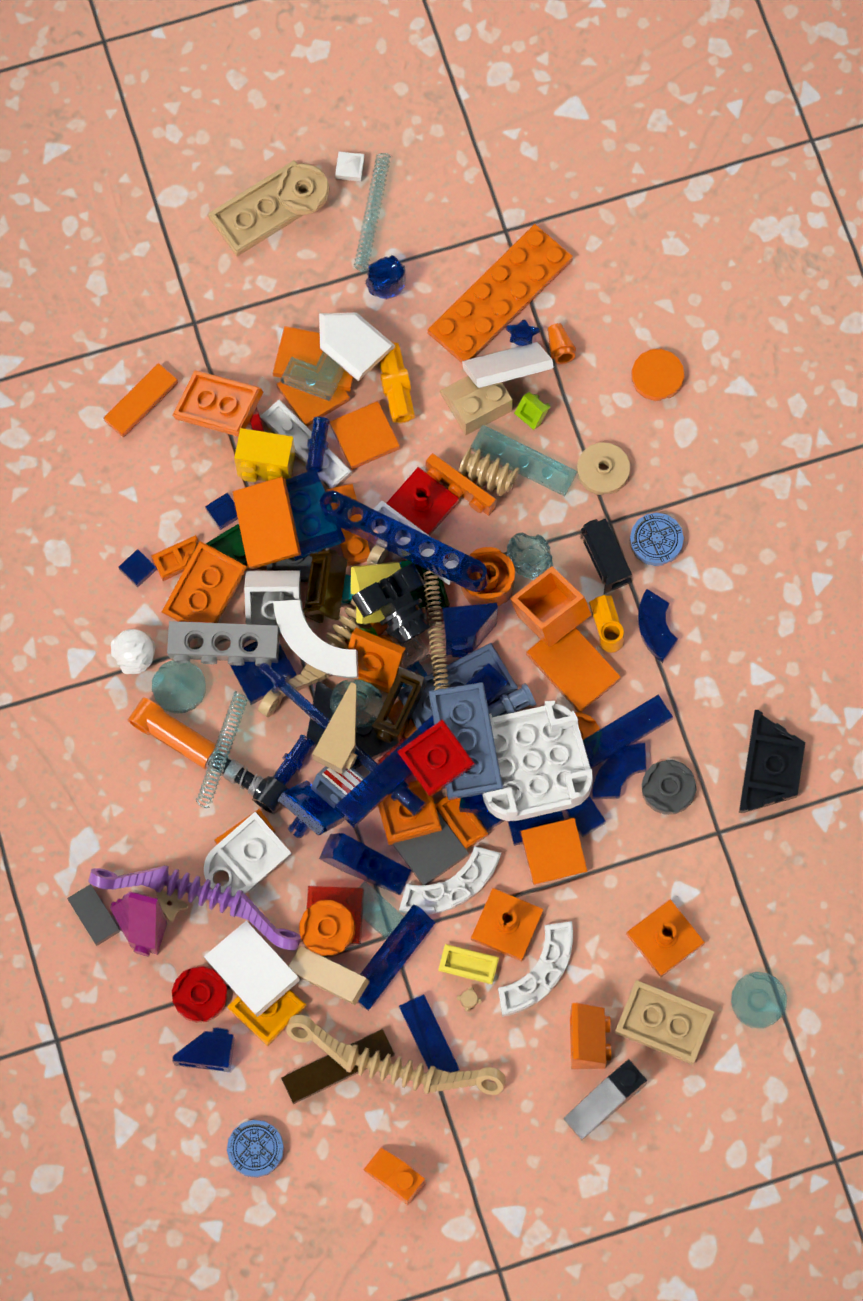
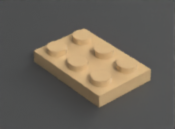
M636 980L615 1034L694 1065L714 1011Z

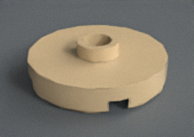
M298 164L282 173L278 180L277 193L281 204L287 210L294 214L307 215L315 213L324 206L329 195V184L321 169L310 164ZM301 189H307V190H308V191H307L306 193H304V194H302V193L299 192Z
M600 442L590 445L582 452L578 459L577 473L579 481L586 490L596 495L618 492L625 486L630 474V462L627 455L620 447L611 443ZM605 464L608 466V469L601 470L599 466Z

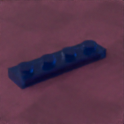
M412 905L360 973L361 976L370 981L357 1002L362 1008L369 1011L434 926L435 922L419 906Z

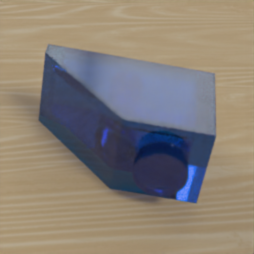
M213 1028L212 1032L204 1031L174 1054L172 1061L175 1066L230 1072L235 1043L234 1035L229 1034V1030L223 1028Z

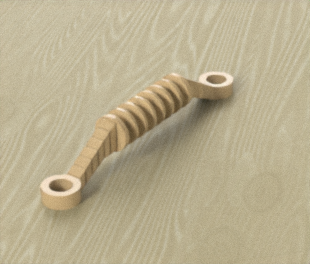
M383 540L377 542L369 554L367 565L383 563L391 551V545ZM352 599L351 604L356 608V604ZM349 607L345 609L349 618L339 617V621L343 626L334 624L332 627L337 635L327 633L326 637L331 642L329 645L348 649L345 641L350 642L351 632L356 627L360 629L357 625L360 623L356 622V609L354 610ZM307 664L299 675L271 689L261 701L258 711L266 717H270L278 708L283 697L329 678L330 675Z
M304 1015L292 1016L286 1027V1033L290 1038L297 1042L312 1040L321 1049H324L330 1057L335 1059L338 1064H341L346 1072L351 1073L356 1065L358 1066V1075L362 1076L367 1068L369 1069V1078L372 1079L378 1071L380 1072V1081L382 1082L389 1074L391 1075V1084L394 1085L398 1078H402V1087L405 1088L409 1081H413V1090L416 1091L419 1085L423 1084L425 1094L436 1092V1090L439 1092L444 1091V1089L451 1090L452 1088L457 1089L476 1085L483 1093L496 1095L502 1092L506 1082L505 1075L500 1070L491 1067L481 1070L449 1073L431 1066L428 1072L424 1073L423 1063H420L416 1070H413L412 1060H409L406 1066L402 1067V1058L398 1057L395 1063L392 1064L391 1054H387L385 1059L381 1061L380 1051H376L374 1056L370 1058L369 1048H365L363 1053L359 1055L358 1045L354 1044L352 1046L339 1043L316 1025L312 1019Z

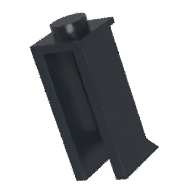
M606 518L600 521L594 519L585 523L583 528H581L580 538L583 539L586 550L602 583H606L603 595L630 584L631 580L629 577H632V573Z

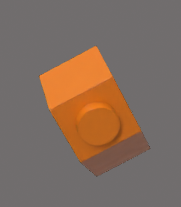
M383 1148L378 1150L363 1169L407 1206L425 1184L424 1177L404 1161Z

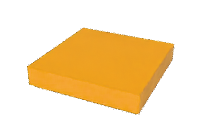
M288 990L258 1017L239 996L227 1006V1009L267 1047L287 1027L290 1018L294 1015H299L306 1008V1004L291 990Z

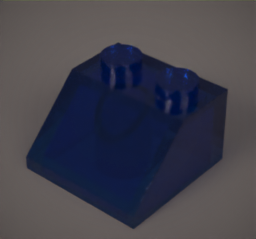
M497 603L443 608V632L447 655L460 658L475 651L497 625Z

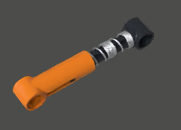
M143 697L127 719L139 731L152 735L204 769L210 767V770L215 769L220 773V776H224L232 784L237 783L240 789H247L248 794L253 796L252 800L271 814L276 813L290 792L284 784L270 776H267V778L257 777L258 774L250 773L247 771L248 768L244 769V765L235 761V759L231 761L227 758V755L220 754L218 745L167 714L159 705L148 698Z

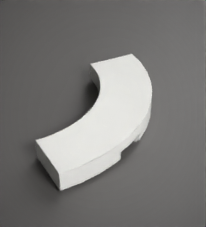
M301 600L273 601L274 613L280 632L290 648L303 661L329 675L359 678L357 650L334 647L317 637L305 619Z
M474 846L467 863L449 880L432 885L406 884L399 912L426 915L441 913L462 905L480 892L488 883L498 866L501 853Z
M572 921L544 925V947L535 967L519 981L498 988L502 1017L522 1012L534 1006L557 985L564 974L571 955L573 944Z

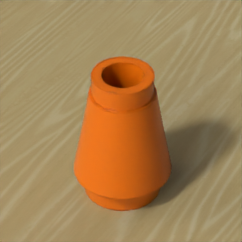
M560 323L552 324L547 329L551 358L557 364H566L575 358L576 348L563 325Z

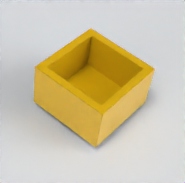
M240 428L234 457L237 476L248 482H256L257 480L269 481L283 477L286 484L290 485L296 457L294 438L292 436Z

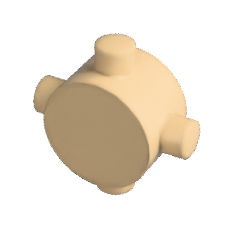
M468 987L467 991L457 996V1000L461 1001L466 1012H470V1009L474 1008L476 1004H481V998L477 997L472 987Z

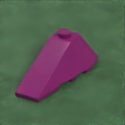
M129 892L122 899H117V902H112L110 909L130 947L134 948L133 952L143 956H150V953L158 955L167 926V921L158 899Z

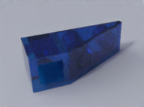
M344 833L330 834L319 857L320 860L340 871L397 895H401L411 873V870Z

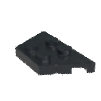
M320 681L316 683L306 737L307 741L314 746H317L343 698ZM359 708L356 709V750L354 753L357 755V758L352 766L353 769L403 744V739H401L400 743L393 740L391 743H387L377 738V733L374 732L372 727L376 720Z
M756 709L753 715L738 813H746L794 799L798 796L806 742L795 735L789 734L783 726L778 723L775 724L763 716L760 710Z

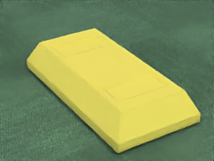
M445 944L438 971L493 984L499 957Z

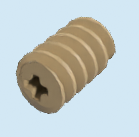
M470 446L462 459L459 473L463 476L468 474V479L472 482L478 478V486L483 487L488 482L487 490L490 492L497 487L498 496H502L506 492L508 493L517 478L519 468L516 467L512 472H509L510 463H506L500 468L499 458L490 463L491 454L488 453L482 459L480 458L481 450L478 449L474 454H471Z

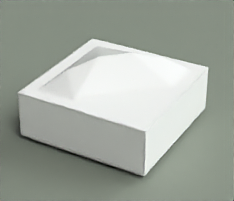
M338 152L335 179L361 182L364 154Z

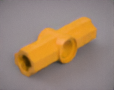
M392 342L395 347L380 361L382 371L380 376L384 395L388 399L392 421L400 424L414 419L415 414L410 396L411 386L407 368L404 369L399 343Z

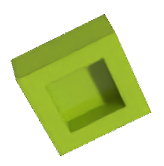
M529 391L522 397L514 414L534 430L540 426L550 408V404H544L539 400L540 396L538 394L533 395Z

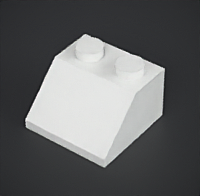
M246 571L244 585L246 624L278 626L273 601L301 600L300 571Z

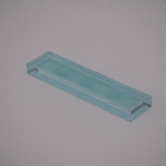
M482 425L471 444L472 451L476 452L480 449L481 455L484 457L489 453L491 454L490 460L495 461L499 458L500 465L502 466L510 463V470L513 471L518 467V474L563 496L566 495L577 475L576 470L485 425Z

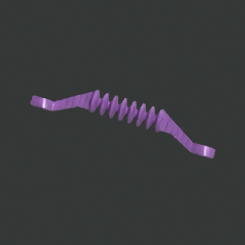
M166 865L117 876L115 873L105 869H91L88 882L98 888L114 890L143 885L160 893L164 886H167L168 896H171L175 889H177L178 899H182L185 893H188L189 903H192L195 897L198 896L199 906H203L205 901L209 900V909L213 910L217 903L220 904V913H224L226 908L230 907V916L249 920L270 942L280 948L296 950L299 947L301 936L291 930L277 929L259 911L258 907L248 899L242 890H238L235 896H231L232 887L228 886L224 893H222L221 883H217L212 890L210 889L211 880L207 879L203 886H200V876H196L191 883L190 873L186 872L183 878L179 879V870L175 869L170 876L169 866Z

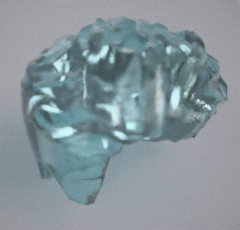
M522 532L515 534L509 540L507 554L514 564L515 572L519 575L534 580L553 566L550 546L541 535L529 536Z

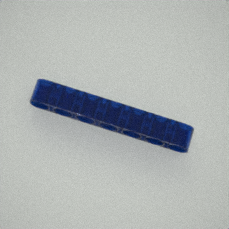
M327 491L321 496L319 501L320 508L327 521L470 591L480 592L487 587L489 582L487 568L481 561L337 491ZM331 503L339 504V507L335 510L326 509ZM355 514H360L363 516V518L358 522H353L350 520V518ZM378 526H385L387 528L383 533L374 532V529ZM402 537L411 539L406 545L397 543ZM425 549L434 550V553L429 557L421 555ZM454 560L458 562V565L454 568L445 567L448 561ZM473 572L483 574L478 580H471L469 578Z

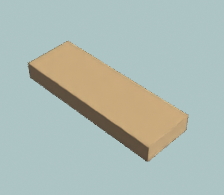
M302 946L299 947L288 966L299 978L353 1005L357 1004L370 982L367 978Z

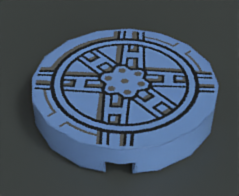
M646 514L638 519L632 527L630 545L637 559L647 565L661 566L675 560L681 552L684 540L682 528L675 519L667 514Z
M251 1120L244 1122L233 1130L228 1139L227 1153L229 1161L238 1172L246 1177L259 1178L269 1175L277 1168L283 1158L284 1146L281 1135L274 1126L265 1121Z

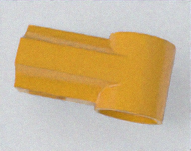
M602 595L589 601V605L598 631L600 646L606 652H617L624 643V629L619 622L612 596ZM609 633H615L618 635V638L608 640L605 636Z

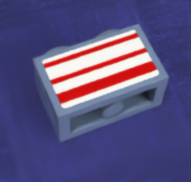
M325 766L317 773L311 789L351 824L372 806L379 791L369 780L355 771L353 767L350 770L346 768L342 775Z

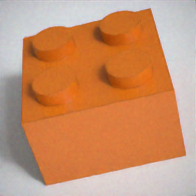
M553 566L510 598L517 617L549 648L591 616L585 597Z

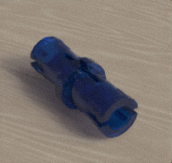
M324 417L313 418L311 439L307 441L309 453L306 470L309 472L320 473L323 471L324 453L329 445L326 440L330 424L329 419Z
M301 734L290 752L284 754L282 757L284 761L273 775V778L285 786L294 773L303 767V760L315 745L310 738L306 740L305 735Z

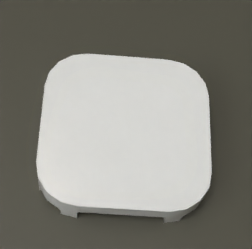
M545 701V706L497 717H492V714H489L503 789L482 794L489 812L505 821H518L570 809L582 804L588 798L592 789V769L589 766L578 726V718L574 711L571 712L566 707L555 704V701Z

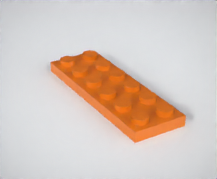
M534 224L427 329V333L461 363L462 361L475 358L573 261V256Z

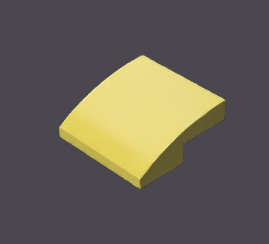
M399 562L351 567V594H356L371 584L378 583L380 580L391 576L401 569ZM356 606L357 623L368 624L385 619L381 610L363 618Z

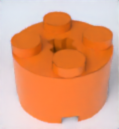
M493 547L478 548L470 553L461 566V589L468 602L473 606L481 608H494L509 600L515 581V568L512 560L503 554L501 550ZM489 575L491 580H485L484 576Z

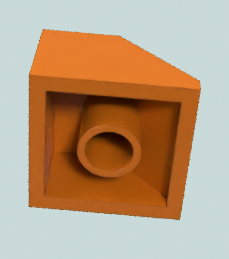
M572 1003L570 1010L571 1069H605L606 1061H611V1044H606L605 1033H610V1016H605V1008Z

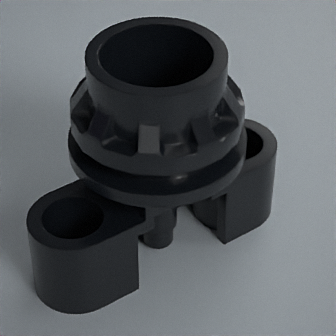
M414 563L399 569L391 576L380 580L378 583L375 582L351 596L363 618L381 610L385 619L380 621L381 626L388 624L389 627L386 629L388 635L396 638L400 645L430 628L427 621V610L425 607L420 609L418 606L423 602L422 599L419 598L414 601L410 594L425 584Z

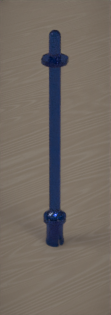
M262 663L259 666V671L274 684L271 690L274 694L282 691L324 730L327 728L330 720L288 683L291 677L290 674L286 673L280 676L267 663ZM356 744L354 753L357 755L356 759L390 789L391 799L394 801L398 800L413 816H416L422 810L421 807H425L426 802L422 801L409 789V784L406 781L397 782Z

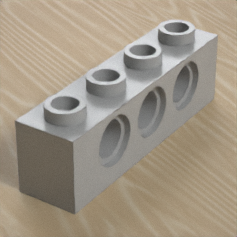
M169 621L167 654L176 663H190V659L201 660L203 664L212 665L217 664V660L228 661L229 665L236 666L244 665V662H255L256 666L269 667L272 663H278L280 630L276 625ZM194 638H201L204 641L202 647L196 650L190 648V642ZM222 639H228L231 641L230 647L224 651L218 650L217 643ZM249 640L258 642L257 648L252 652L244 650V644Z

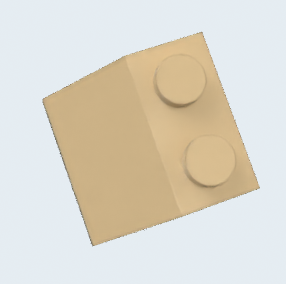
M467 376L440 390L442 397L465 435L512 412V398L502 382L478 388L470 377Z

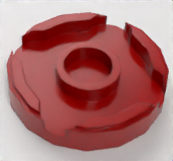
M198 966L183 971L176 978L172 988V1002L177 1012L186 1020L195 1023L208 1022L216 1018L224 1010L228 999L227 987L223 978L215 970L205 966Z

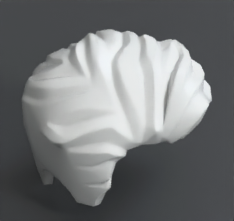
M128 629L121 632L111 642V655L116 659L117 665H119L124 674H139L151 665L156 646L151 637L143 631Z

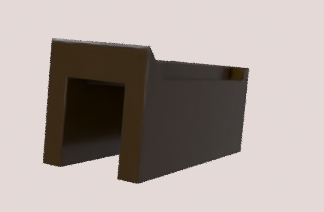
M325 548L321 552L310 554L312 562L305 608L303 609L305 617L318 623H323L324 616L332 620H339L348 561L347 558L338 555L336 550Z
M399 666L393 685L372 726L374 732L377 733V738L387 743H391L392 740L400 743L427 685L425 677ZM403 684H406L413 688L396 724H390L386 720Z

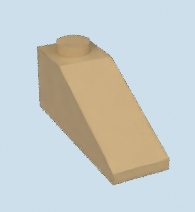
M352 682L312 753L314 761L342 775L346 768L349 770L352 768L357 758V755L354 754L356 750L357 687Z

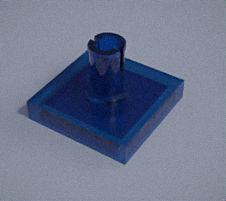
M307 780L284 791L278 799L281 804L296 816L289 825L288 830L291 833L296 830L293 835L297 838H302L308 828L319 836L338 826L345 819L311 789L312 784Z

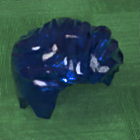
M393 255L380 258L368 266V278L365 280V284L369 293L382 299L396 297L403 291L406 284L405 266Z

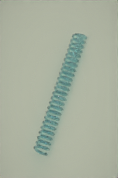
M387 153L376 155L375 169H373L372 183L370 184L369 197L367 198L366 211L364 212L365 216L363 217L361 239H359L357 258H355L354 263L357 270L364 272L368 271L367 267L370 261L368 257L371 256L370 252H372L371 248L373 245L371 243L374 242L372 238L375 237L374 233L376 231L374 229L377 228L375 224L378 223L377 219L379 217L377 215L380 214L378 210L381 209L380 205L382 203L380 201L383 200L381 196L384 195L382 191L385 190L383 188L386 186L384 182L387 181L385 177L388 176L386 173L388 172L387 168H389L388 163H390L389 159L391 156Z
M237 691L233 694L234 696L221 727L203 784L196 798L197 803L203 808L210 807L202 805L199 799L206 804L213 802L212 799L214 794H216L215 790L218 788L217 785H219L218 781L221 780V772L224 771V763L227 762V754L230 753L229 750L232 748L231 745H233L232 741L235 740L234 737L236 736L235 732L238 731L237 728L239 723H241V715L244 714V706L247 705L248 698L245 695L236 694ZM237 696L244 697L246 700L239 699ZM232 709L241 711V713L234 712ZM231 714L239 715L240 717L238 718L232 716ZM229 718L236 719V720H238V722H235V721H233V720H230ZM228 722H231V723H233V724H236L237 726L230 725V724H228ZM226 727L234 728L235 731H233V730H231V729H228V728H226ZM222 740L229 741L230 744L225 743V742H223ZM220 744L226 745L229 748L222 747ZM217 753H221L226 757L219 756ZM214 762L221 763L223 766L217 765ZM213 766L218 767L221 770L214 769ZM211 771H215V772H218V773H220V774L217 775V774L212 773ZM209 775L215 776L218 779L211 778ZM208 780L215 781L216 784L211 783V782H209ZM206 784L212 785L215 788L208 787ZM205 789L212 790L213 793L208 792V791H206ZM203 793L209 794L212 797L205 796ZM202 798L209 799L210 802L205 801V800H203Z

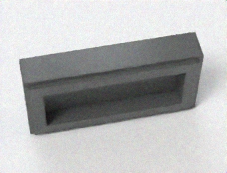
M91 884L67 898L96 946L120 932Z

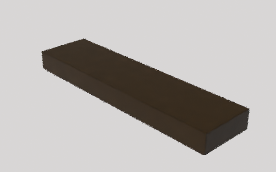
M383 1029L350 1044L352 1046L354 1044L358 1045L359 1055L363 1053L365 1048H369L370 1058L374 1056L376 1051H380L381 1061L385 1059L387 1054H391V1057L395 1056ZM327 1055L281 1077V1080L292 1103L295 1104L358 1074V1066L355 1065L351 1073L346 1072L341 1064H338L335 1059Z

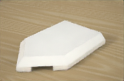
M319 313L320 349L357 381L361 380L395 347L390 340L358 313Z

